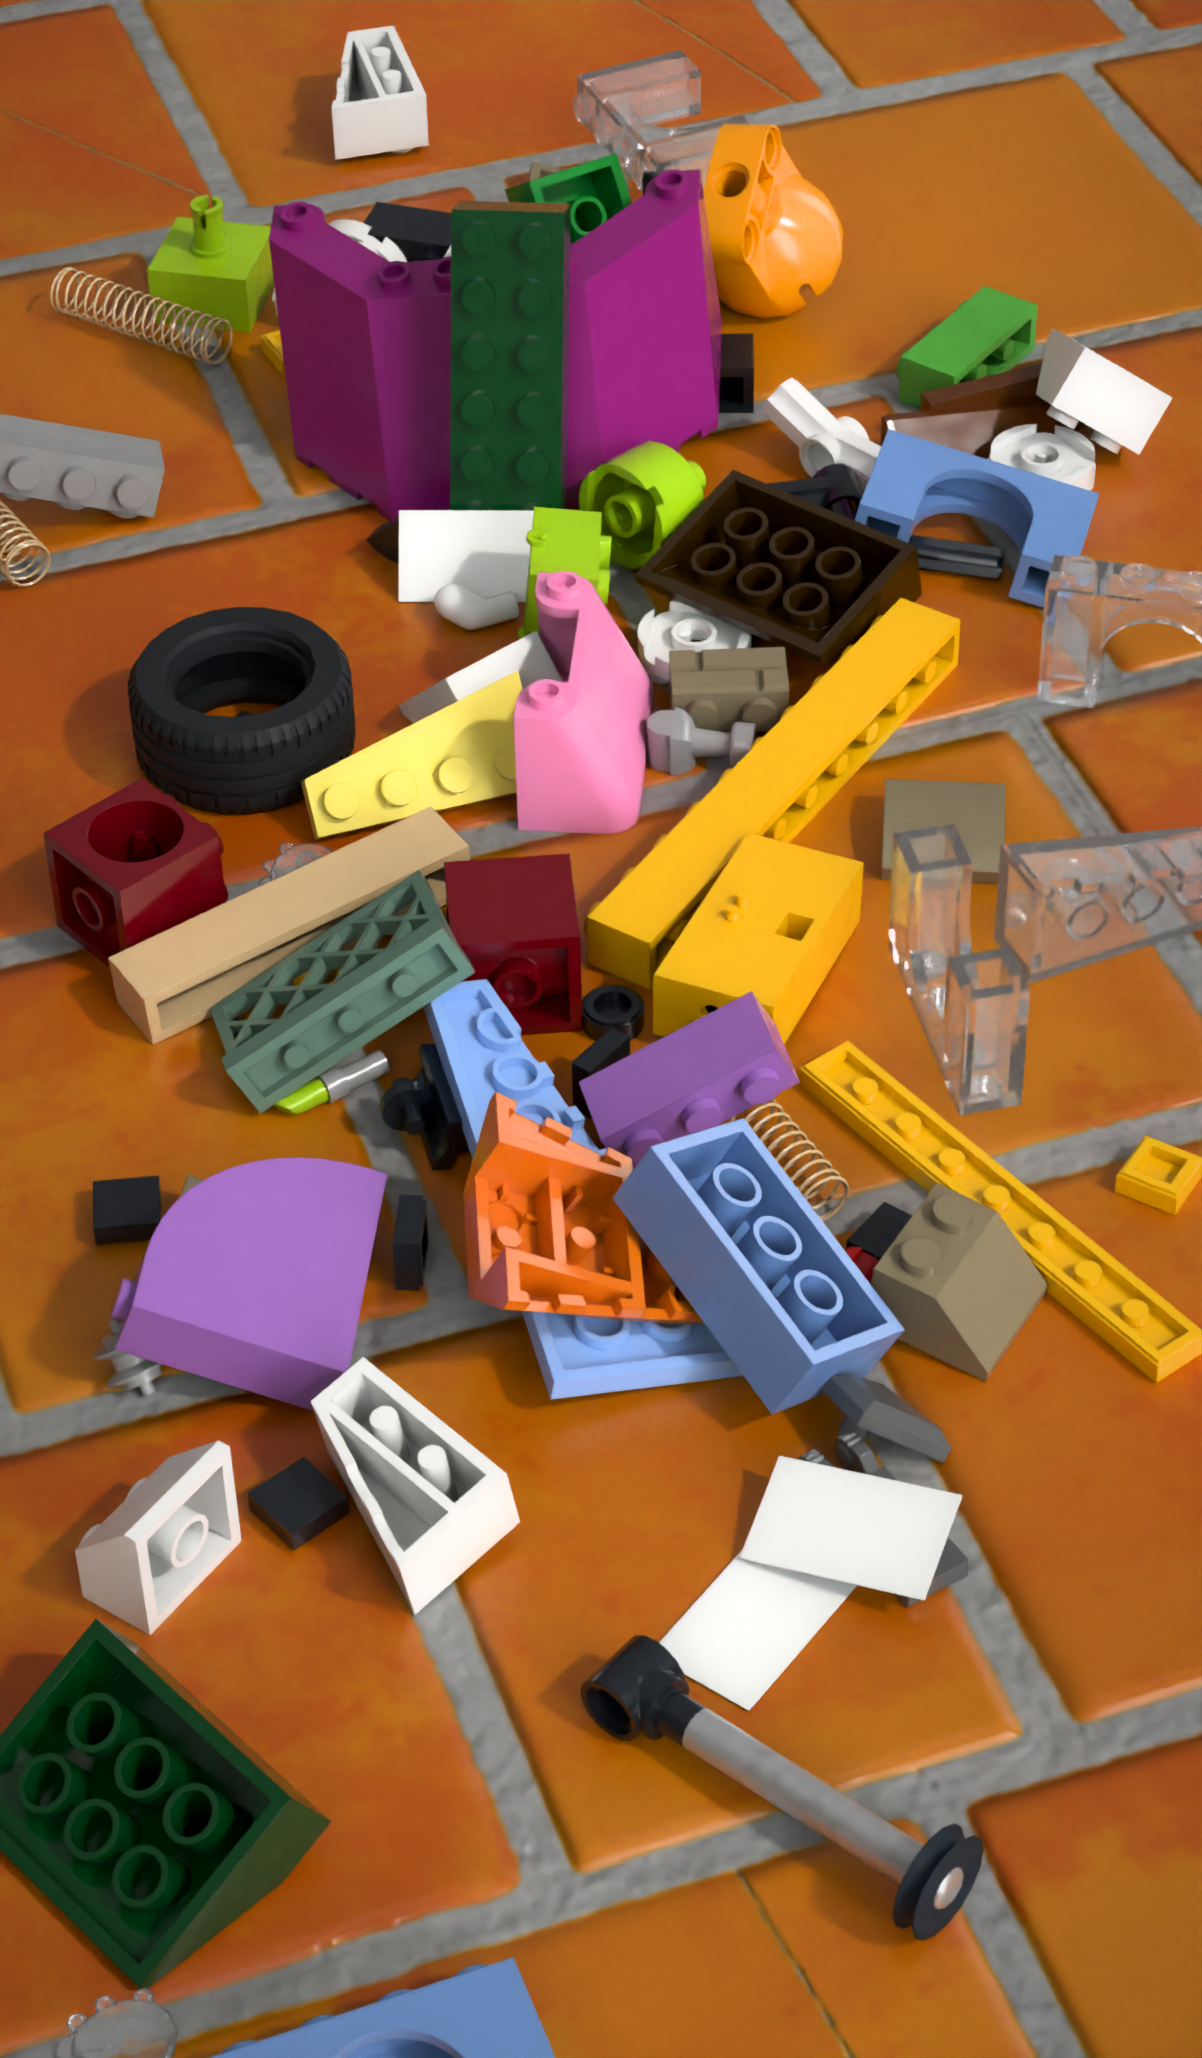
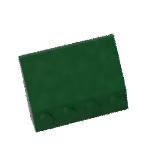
M98 1619L93 1621L0 1735V1850L139 1988L145 1991L282 1884L331 1823L322 1812L145 1650Z

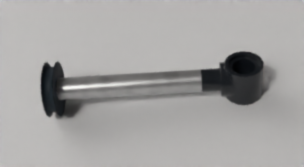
M645 1635L633 1636L581 1685L580 1695L586 1710L594 1721L611 1736L621 1741H632L640 1733L652 1740L659 1739L664 1735L898 1884L900 1887L895 1897L893 1909L895 1926L904 1929L912 1925L914 1938L924 1941L935 1936L951 1921L971 1891L982 1862L983 1845L980 1838L973 1835L964 1839L962 1827L954 1823L940 1829L923 1845L689 1697V1686L685 1681L684 1673L677 1660L656 1640Z

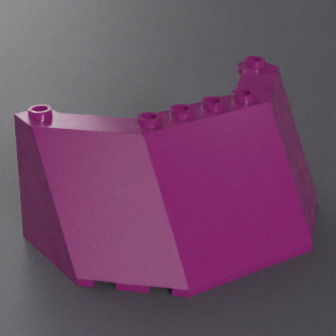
M672 169L661 172L647 184L645 195L570 246L566 509H580L579 493L583 479L602 463L649 440L665 444L680 454L679 446L696 434L703 438L719 426L722 319L700 169L686 171ZM293 202L288 205L274 206L269 245L294 449L297 460L309 468L317 465L328 473L332 483L358 500L365 497L377 506L378 513L389 521L399 516V510H450L451 256L438 260L389 262L327 224L323 211L315 205L305 202Z

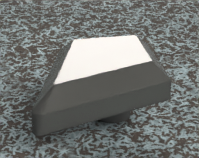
M851 1374L834 1375L820 1388L846 1414L837 1430L840 1436L852 1431V1433L855 1432L857 1436H860L863 1442L870 1431L943 1463L952 1450L937 1425L884 1384Z

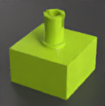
M209 195L198 196L190 202L192 218L177 217L149 265L147 269L149 292L154 298L160 297L163 301L169 300L173 305L180 304L183 308L189 307L192 311L198 310L202 315L208 313L212 318L225 319L230 323L232 331L250 333L274 288L269 245L271 226L223 221V201L221 198L213 195L212 208H209ZM155 301L156 309L161 304L159 301ZM165 304V311H167L171 306ZM162 307L157 313L155 323H160ZM178 307L175 308V316L180 311ZM172 310L168 314L165 324L171 323ZM184 311L185 319L190 314L189 311ZM182 313L179 315L175 325L181 324ZM194 314V324L200 317L198 314ZM191 317L189 318L186 326H191ZM207 317L204 318V327L210 320ZM201 320L199 321L197 327H201ZM223 323L224 330L229 331L228 326ZM218 324L214 329L221 330L220 324Z

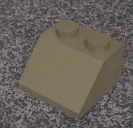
M938 1183L934 1185L874 1267L871 1286L905 1329L898 1338L899 1340L985 1382L1033 1314L1048 1288L1047 1282L996 1210Z

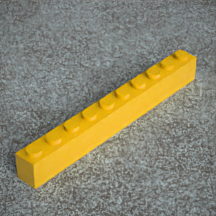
M900 598L883 616H877L869 630L854 645H849L844 650L840 660L825 675H819L813 682L810 690L794 706L790 705L784 711L780 721L764 737H758L752 744L749 752L733 768H728L724 771L718 784L701 801H695L690 806L686 816L670 833L660 836L653 850L636 867H631L625 872L620 883L602 902L598 901L593 904L584 922V933L587 935L588 964L651 990L654 984V973L747 833L790 843L957 667L961 619L904 598Z

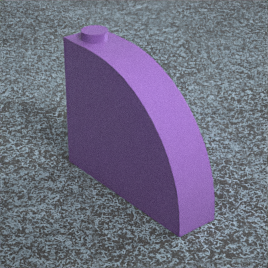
M304 1157L273 1158L249 1162L226 1169L192 1187L162 1217L151 1237L134 1281L122 1278L110 1313V1318L122 1321L115 1350L313 1411L310 1401L345 1373L350 1366L387 1174L355 1164L328 1159Z

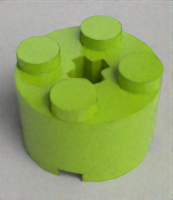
M649 440L602 463L594 471L590 472L581 484L579 507L581 511L602 512L601 535L612 536L610 561L627 569L641 568L705 500L703 490L706 487V476L696 462L686 461L684 457L671 447Z

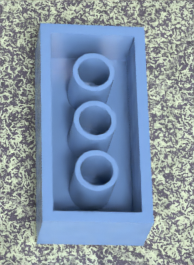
M744 1118L651 1146L612 1197L635 1231L641 1236L669 1274L672 1281L689 1301L771 1414L825 1394L820 1388L835 1375L851 1374L865 1378L905 1331Z

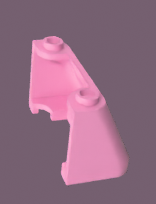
M558 571L555 573L538 572L535 599L538 607L539 637L563 682L551 679L536 681L524 688L516 700L514 742L518 830L596 834L620 833L634 826L640 815L647 760V720L653 713V683L595 588L587 579L571 571Z

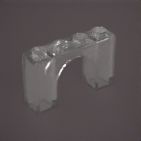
M681 50L577 75L578 95L573 97V109L578 122L584 124L595 136L597 143L600 146H604L610 154L617 153L621 168L631 171V177L640 191H643L642 177L644 172L654 171L660 174L663 171L672 169L680 171L700 169L702 187L704 188L710 159L721 126L723 124H751L743 115L690 128L655 126L701 114V71Z
M1054 555L1045 588L1037 701L1094 708L1103 674L1105 643L1114 634L1129 626L1142 623L1167 624L1188 632L1202 643V571L1183 572L1153 568L1142 563L1122 564L1093 560L1086 556L1068 557Z
M954 823L893 833L888 948L960 1116L1021 1105L1030 988L1011 947L972 953L970 902L973 863Z

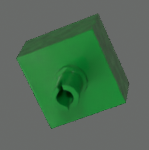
M617 153L505 189L509 202L571 204L570 246L632 203Z

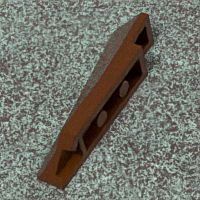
M1042 363L921 393L920 411L882 416L880 446L882 447L888 429L988 459L994 438L1012 427L1024 424H1037V433L1046 432L1054 434L1055 425L1070 427L1046 414L1051 404L1036 395ZM1079 421L1073 430H1078L1088 425Z

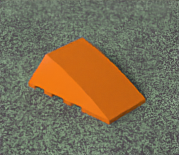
M495 1092L489 1101L463 1192L469 1298L502 1310L548 1312L603 1320L663 1324H705L612 1199L633 1171L632 1158L610 1147L607 1148L603 1155L570 1140L571 1128L549 1117H546L540 1125L515 1113L516 1101Z

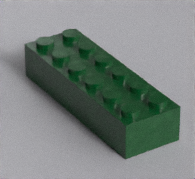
M459 201L451 209L450 510H534V507L566 509L571 204Z

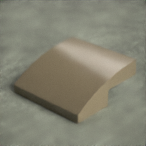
M885 779L881 880L1003 884L1005 784Z

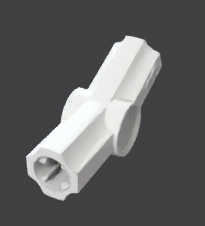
M791 377L780 384L776 391L767 398L761 411L799 447V458L804 470L813 478L825 466L833 464L846 465L856 473L861 489L865 491L881 446L869 441L866 430L854 418L842 416L836 419L797 380Z

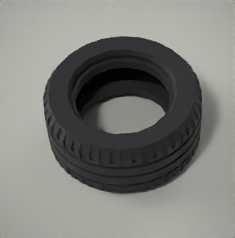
M233 607L212 610L188 617L168 627L149 642L131 669L128 680V696L133 739L139 766L154 785L166 794L174 797L176 801L194 809L218 814L248 815L275 811L305 800L301 781L352 754L356 730L352 678L348 658L339 644L327 632L310 620L290 612L265 607ZM241 703L275 704L280 706L269 712L242 717L205 714L218 707Z

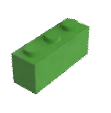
M987 286L981 288L970 299L962 302L957 310L939 325H935L918 343L902 354L897 365V376L900 379L899 401L920 409L921 393L1010 371L1035 349L1038 305Z

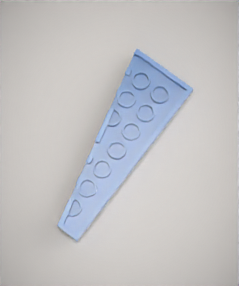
M487 979L462 981L423 1007L442 1067L463 1122L462 1128L472 1159L489 1101L495 1092L517 1102L515 1113L540 1125L546 1117H549L572 1129L570 1140L601 1155L604 1154L607 1149L599 1150L583 1128L585 1118L576 1105L568 1107L554 1087L555 1075L545 1061L539 1063L525 1046L520 1037L521 1027ZM522 1311L550 1400L743 1376L720 1343L714 1338L706 1324H663L603 1320L557 1313Z

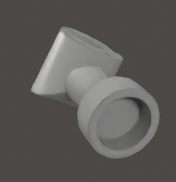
M675 707V710L654 712L647 720L648 764L657 771L670 772L671 776L691 771L696 766L698 757L729 756L730 766L733 768L749 752L756 740V723L735 722L732 725L731 733L696 728L689 714Z

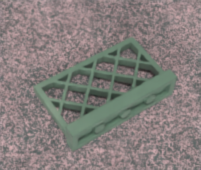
M419 870L210 1008L226 1055L221 1057L225 1071L260 1114L275 1105L277 1101L284 1099L475 973L469 958L458 945L428 881ZM414 901L406 915L396 916L400 909ZM394 934L387 948L376 949L384 935ZM360 937L353 950L343 951L347 944ZM341 969L333 984H323L331 970ZM308 971L300 985L290 986L294 979ZM279 1004H288L280 1019H270ZM255 1006L247 1020L233 1021Z

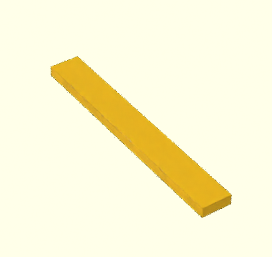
M847 1040L799 1068V1085L928 1193L938 1183L996 1210L1047 1282V1293L1152 1381L1158 1383L1202 1354V1329L850 1041Z

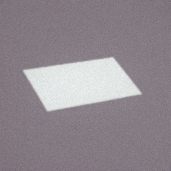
M399 510V602H434L435 594L447 584L464 586L484 598L511 591L517 602H526L531 546L526 542L527 532L532 530L534 510Z
M779 1455L740 1558L925 1601L963 1495Z
M740 1552L659 1643L677 1660L684 1675L750 1711L857 1585L741 1559Z

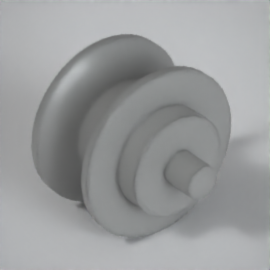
M111 1319L108 1321L112 1333L101 1339L104 1347L93 1354L94 1360H110L115 1369V1373L106 1383L107 1387L112 1388L123 1385L125 1391L139 1387L143 1396L155 1392L156 1389L151 1380L162 1374L160 1367L162 1364L115 1350L122 1321Z

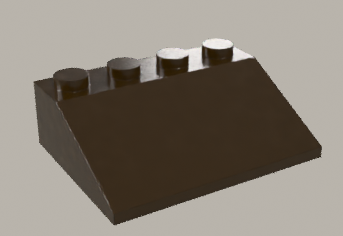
M732 470L635 574L636 583L780 647H785V649L819 664L841 655L849 645H854L869 630L874 619L879 615L883 616L900 598L916 602L922 595L916 546L735 470Z

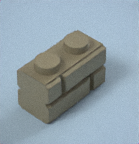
M785 647L707 649L701 652H695L694 650L669 651L670 710H675V707L685 710L693 719L696 728L731 732L732 725L735 722L756 723V732L770 731L780 721L782 714L789 707V680Z

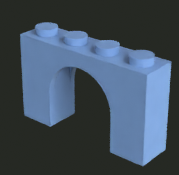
M888 429L860 501L855 521L909 543L916 525L932 515L962 513L987 520L1006 532L1014 541L1019 551V563L1008 597L1062 613L1099 493Z
M514 1957L491 1965L476 1964L466 1967L451 1978L415 1990L401 1989L390 1992L376 2003L336 2016L321 2015L314 2017L297 2029L258 2042L251 2040L238 2042L226 2048L221 2054L209 2058L556 2057Z

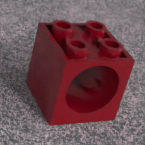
M143 778L43 833L57 926L109 968L108 957L213 909L228 900L229 895L224 883L221 860L223 843L217 831L210 824L200 822L184 810L174 797L169 794H163Z
M570 853L444 862L447 922L458 945L469 958L475 970L474 974L463 981L487 979L521 1027V1035L583 1031L580 933Z

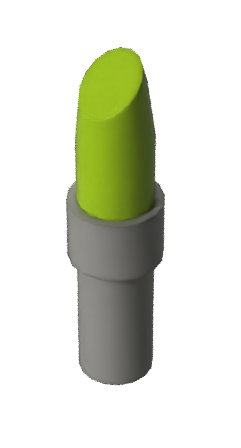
M378 1050L343 1067L335 1066L284 1099L277 1101L274 1107L287 1114L296 1116L323 1103L328 1102V1104H331L348 1096L350 1091L389 1074L388 1060L383 1052Z

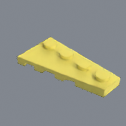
M516 671L301 781L314 839H322L400 821L430 806L436 812L517 794L514 712L517 697L523 690L519 672Z

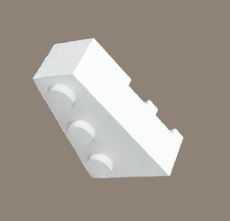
M394 25L347 32L341 61V77H338L336 84V101H333L331 108L335 160L390 151L405 153L416 147L429 146L426 93Z
M364 1357L310 1401L326 1449L414 1615L520 1523L507 1473Z

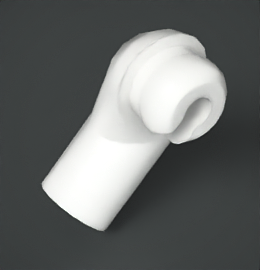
M447 584L439 589L434 597V606L437 612L448 621L467 631L481 629L519 617L518 603L511 591L484 598L464 586Z

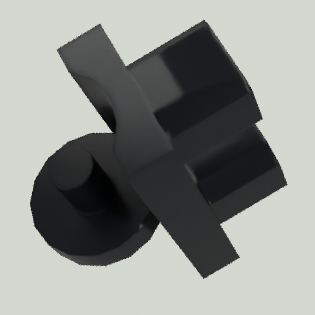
M421 1044L419 1055L422 1061V1069L418 1076L411 1081L406 1077L394 1080L392 1087L384 1092L380 1099L379 1110L385 1124L390 1128L407 1131L411 1135L420 1133L432 1170H449L452 1168L457 1151L470 1152L463 1132V1122L442 1067L436 1045Z

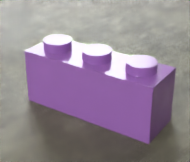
M751 991L579 1081L600 1141L606 1148L610 1147L632 1158L634 1169L651 1146L719 1126L722 1122L757 1104L766 1103L774 1099L780 1092L796 1085L800 1081L776 1024Z

